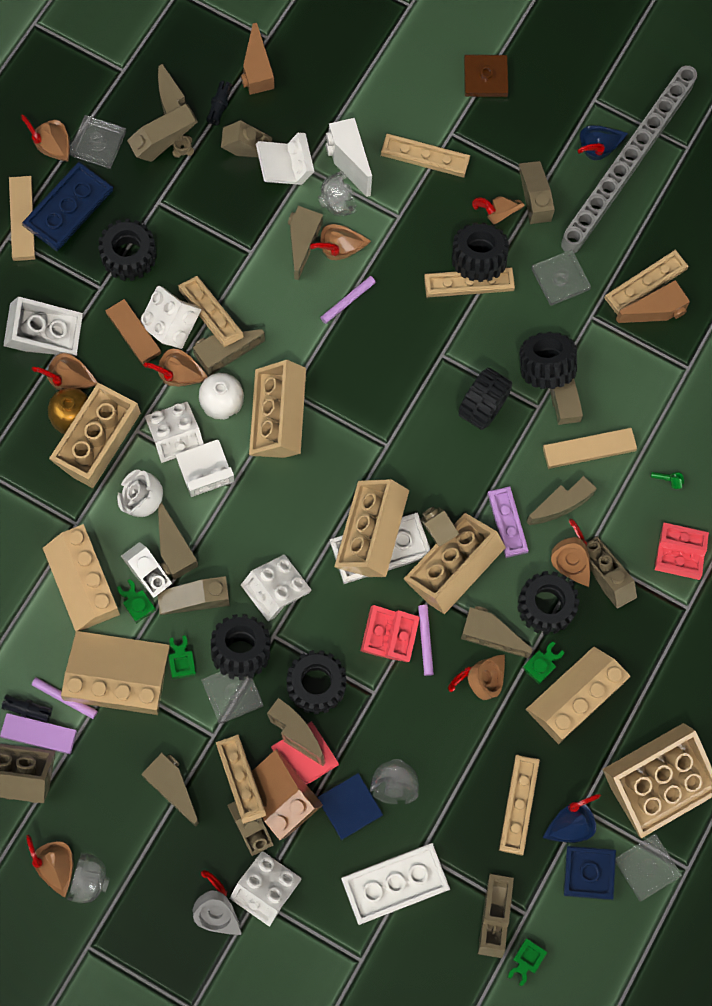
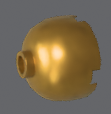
M65 388L56 392L48 405V417L53 427L60 433L65 434L85 404L88 396L75 388Z

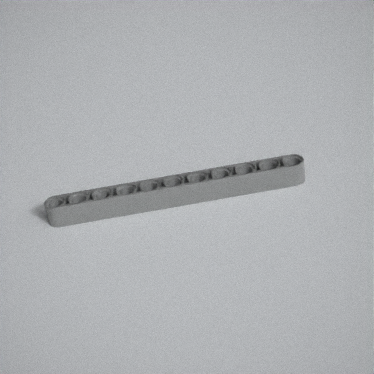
M683 66L678 70L570 223L561 242V247L566 253L574 254L580 250L688 96L697 78V71L693 67ZM614 173H619L622 177L616 176ZM603 189H608L611 193H607ZM592 205H596L600 209H594ZM580 222H586L588 226H584ZM573 238L577 242H570L568 239Z

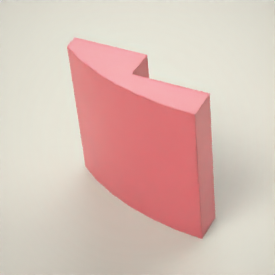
M663 523L654 570L700 580L703 573L704 556L707 552L709 532Z
M371 606L360 651L388 659L410 662L420 617L399 610L395 612L379 606Z
M312 721L307 725L321 748L326 762L324 766L285 743L283 739L271 746L273 751L277 749L306 785L339 765Z

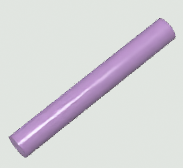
M369 276L320 317L321 320L327 324L376 283L374 278Z
M420 605L418 610L424 676L434 675L428 606Z
M37 677L32 682L33 687L92 719L98 713L97 710L86 704L63 701L61 690Z

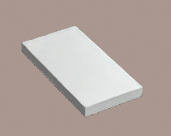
M418 512L402 517L388 570L421 561L430 551ZM343 535L330 539L335 559H337ZM339 569L344 584L367 577Z
M433 843L341 878L358 925L450 890Z

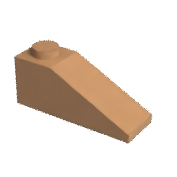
M257 23L252 25L243 65L244 74L241 75L243 87L248 88L250 95L274 89V76Z
M675 280L620 310L616 321L618 323L667 321L673 317L677 319L687 312L686 309L690 301Z

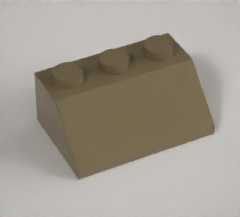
M0 744V798L44 803L50 788L55 751Z

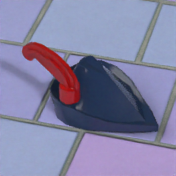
M587 126L580 132L582 147L577 152L579 154L585 152L589 159L601 160L609 156L622 143L628 133L603 126Z
M595 794L579 802L569 804L554 818L542 838L557 842L578 843L594 836L596 821L586 804L599 799L601 795Z

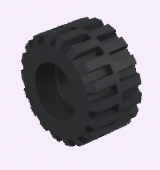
M125 219V222L117 220L115 225L112 223L108 225V231L103 230L102 237H99L100 246L98 248L102 264L108 273L111 272L114 278L120 276V280L123 281L126 278H130V281L135 280L134 277L138 276L140 279L144 277V272L148 274L151 271L150 266L154 267L157 253L152 232L148 231L145 224L140 226V222L134 220L133 223L130 219ZM127 243L140 247L137 253L132 256L123 257L116 254V250Z
M472 223V226L466 225L464 229H459L457 235L454 236L452 265L455 267V271L461 273V277H468L473 282L474 280H478V282H483V280L491 281L493 277L498 278L507 266L509 241H507L506 234H503L500 228L496 229V226L492 224L489 226L487 223Z
M558 332L537 333L536 336H530L529 340H525L520 347L522 378L525 379L527 384H532L535 388L540 387V389H555V387H563L565 383L569 384L576 377L577 347L575 342L569 339L567 335H561Z
M486 368L479 374L465 395L459 407L458 416L480 430L487 428L509 396L512 389V381L493 369Z
M544 571L541 575L538 573L533 575L532 579L529 578L523 586L518 597L519 605L517 608L518 612H521V620L527 622L526 626L528 628L531 626L535 628L534 632L539 633V631H543V635H548L550 632L556 634L559 630L567 628L576 615L579 605V599H577L578 591L573 589L574 584L572 581L569 583L566 581L567 577L565 575L558 577V572L553 571L550 575L548 571ZM542 592L554 594L561 603V610L555 614L542 612L535 603L536 595Z
M236 614L232 615V619L224 618L223 624L218 623L216 625V630H213L211 634V658L214 661L215 668H220V673L224 676L229 674L230 679L239 677V680H244L246 676L249 679L254 678V673L259 675L262 672V667L266 668L268 660H270L271 641L269 631L265 629V624L262 621L257 623V618L253 616L249 619L246 614H242V617H238ZM237 641L248 642L253 646L250 651L245 653L233 652L228 647Z
M312 650L307 655L301 654L298 660L295 659L292 662V666L288 669L287 691L291 701L295 702L297 708L304 709L306 713L311 711L314 714H319L322 711L327 713L329 709L337 707L338 702H341L347 682L344 667L342 668L339 659L335 660L334 655L330 653L326 655L324 651L319 650V653H314V650ZM315 670L326 673L331 680L330 688L322 694L307 692L302 685L303 677L307 673Z

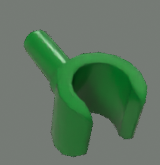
M656 472L651 474V478L671 481L673 489L683 487L684 477L680 472H674L670 475Z

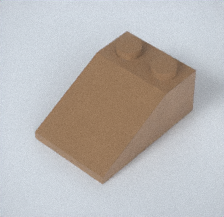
M277 749L251 771L266 812V816L262 818L279 840L291 835L323 806Z

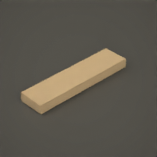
M386 134L381 151V156L463 178L465 177L470 160V155L391 134Z
M9 177L13 261L36 259L35 235L22 226V222L33 211L32 177Z
M674 250L606 294L604 299L618 315L620 310L651 294L686 271L689 266L679 253Z
M505 268V271L500 273L498 278L493 277L491 281L483 280V282H478V280L470 281L468 277L463 278L461 273L457 272L424 274L426 297L514 291L515 289L512 268Z
M198 276L178 285L179 291L188 303L202 309L199 314L200 318L223 347L244 338L241 329Z
M632 428L543 446L548 469L635 452L637 450Z
M239 735L216 742L242 823L244 824L266 816Z
M515 756L499 851L521 856L524 854L539 759Z

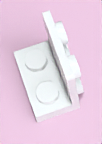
M298 132L288 144L264 141L256 143L265 182L302 185L314 173L305 133Z
M188 402L176 404L145 416L161 463L175 459L176 454L204 444L198 424Z
M219 440L176 454V459L191 497L234 482V474L231 467L228 466Z
M282 555L252 570L241 584L242 588L268 622L274 619L284 606L309 594L311 588L286 555Z
M261 852L239 880L229 899L270 927L282 906L300 883L301 877L265 852Z

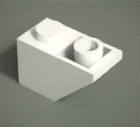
M137 543L121 555L127 566L153 598L172 584L148 548L142 543Z

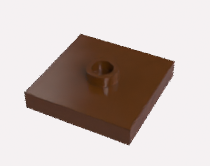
M464 55L465 96L508 97L507 55Z

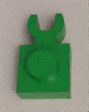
M129 579L127 580L131 586L129 591H123L120 586L117 587V590L122 597L127 598L123 605L137 624L155 612L156 609L143 590L136 593L135 584Z
M185 635L182 636L183 643L180 646L174 644L173 637L169 640L172 650L175 651V654H169L172 679L196 676L192 651L185 652L188 646V640Z
M551 642L547 646L545 654L539 650L522 667L538 684L556 668L552 661H558L564 655L563 650L557 655L551 652V648L556 644L555 642Z
M526 938L513 958V961L518 963V966L509 971L507 978L511 979L514 973H519L521 981L518 985L523 986L527 981V971L535 974L547 951Z

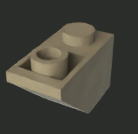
M240 120L223 128L221 148L236 156L258 157L256 143L258 141L272 142V137Z
M433 506L422 513L424 517L420 521L439 547L459 535L446 512L440 507L435 508Z
M234 801L227 805L252 856L274 845L261 818L243 824L236 802Z

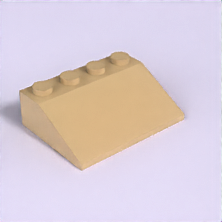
M76 631L65 671L61 697L63 701L158 715L170 645Z
M684 723L602 769L611 790L640 838L645 837L712 798V766L696 730Z

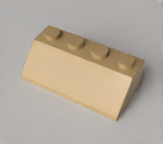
M284 360L255 369L249 455L286 458L301 454L306 381L305 367L289 360Z
M97 383L49 459L74 479L94 488L141 414L138 404Z
M392 479L358 481L335 562V568L367 577H386L409 494L408 489Z
M466 513L454 524L459 535L440 547L435 544L404 578L429 605L443 614H446L506 548L497 531Z
M84 524L62 532L43 547L75 631H82L120 615Z
M593 647L526 710L560 744L631 676L614 658Z

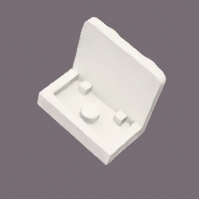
M157 286L140 322L146 331L161 343L182 349L202 309L196 305L179 300L164 287Z

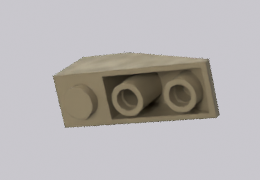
M598 536L588 541L587 550L590 556V570L614 606L618 609L636 599L634 579Z

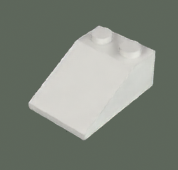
M355 118L329 123V132L326 133V151L328 156H332L334 164L366 197L371 196L372 174Z
M17 297L10 303L4 346L26 352L54 355L66 353L75 357L77 356L83 313Z

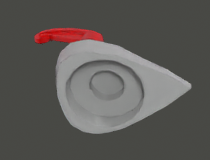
M203 870L201 872L202 877H207L217 891H208L197 899L192 909L194 922L199 927L208 931L242 935L239 921L232 904L226 897L227 891L223 884L212 873Z

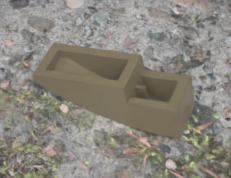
M159 65V92L165 115L186 103L184 95L164 65Z
M572 379L569 384L565 383L563 387L550 389L558 425L581 422L583 413L575 380Z
M584 476L568 491L560 485L529 515L527 523L535 525L564 516L589 500L597 488Z
M278 698L267 712L270 722L283 730L281 735L285 743L321 766H324L326 762L323 753L309 726L289 705Z
M489 874L478 954L497 958H502L504 955L514 878Z

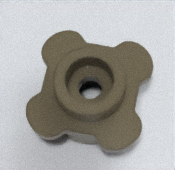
M182 135L172 144L174 147L172 152L174 157L179 158L181 155H193L194 149L191 147L192 138L190 136Z

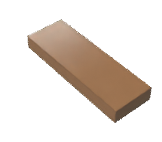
M125 299L105 310L142 365L162 354Z

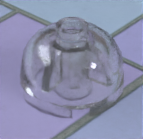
M343 171L328 176L321 186L322 195L318 196L322 208L326 207L331 214L341 217L357 212L350 184L344 182L343 179L347 177Z
M394 759L386 762L375 770L371 779L370 792L373 791V797L385 803L398 804L397 800H405V804L411 803L417 799L419 794L417 773L402 760Z
M81 852L67 900L77 903H89L97 899L100 892H106L110 878L105 877L106 867L98 857Z

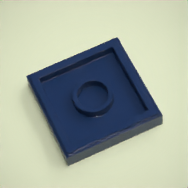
M359 773L317 797L323 804L322 809L341 841L383 816Z
M567 846L564 896L614 900L616 850Z

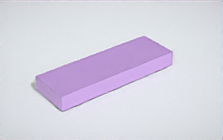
M511 487L488 491L487 494L497 530L506 547L503 550L505 558L528 553L529 550Z
M7 713L0 737L71 755L77 731Z

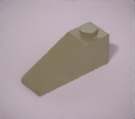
M184 104L144 125L127 141L137 158L152 162L198 121L189 105Z
M541 162L520 163L518 166L530 224L551 222L555 209L551 189Z
M301 206L297 207L295 213L292 212L288 220L294 279L299 280L311 253L310 245L315 243L323 225V214Z
M262 329L243 331L244 338L226 347H223L215 335H211L207 339L202 338L193 347L194 356L208 376L263 343L265 341L264 331Z
M160 503L158 517L160 552L163 561L160 566L167 576L171 574L172 578L176 580L197 568L198 563L164 505Z
M226 576L202 579L168 588L157 595L160 615L230 606Z
M475 606V608L470 607L461 639L529 659L532 648L494 614L488 613L486 608Z
M161 753L141 775L196 827L199 821L181 772L177 768L179 762L170 754L166 757Z

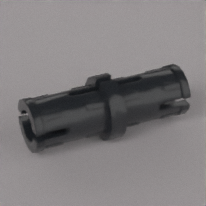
M220 81L216 95L211 100L212 106L206 121L212 125L214 120V125L220 124L223 111L227 109V100L233 88L229 82H226L225 86H223L225 82Z
M8 694L5 695L4 699L6 701L2 702L1 709L21 714L25 718L31 717L45 723L49 722L50 718L48 716L51 717L52 708L35 704L30 699L25 701Z

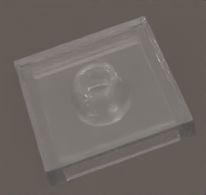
M85 115L70 148V156L111 169L126 134V128Z
M572 249L532 265L531 269L550 306L591 289V285Z
M218 672L201 679L219 724L263 707L252 678L249 679L248 676L244 677V680H239V677L230 679L229 674L224 676Z
M656 834L616 857L617 866L640 902L682 876Z

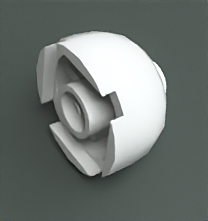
M216 373L207 377L200 386L199 402L208 416L214 419H227L229 416L240 411L244 402V392L240 382L234 376L227 373Z
M134 470L122 481L121 485L124 488L122 494L118 492L117 496L118 506L121 511L135 517H145L154 513L162 502L163 487L154 475L144 470Z

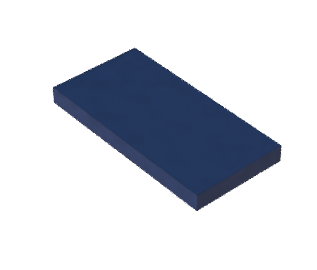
M78 162L22 222V226L55 251H58L113 192V187Z

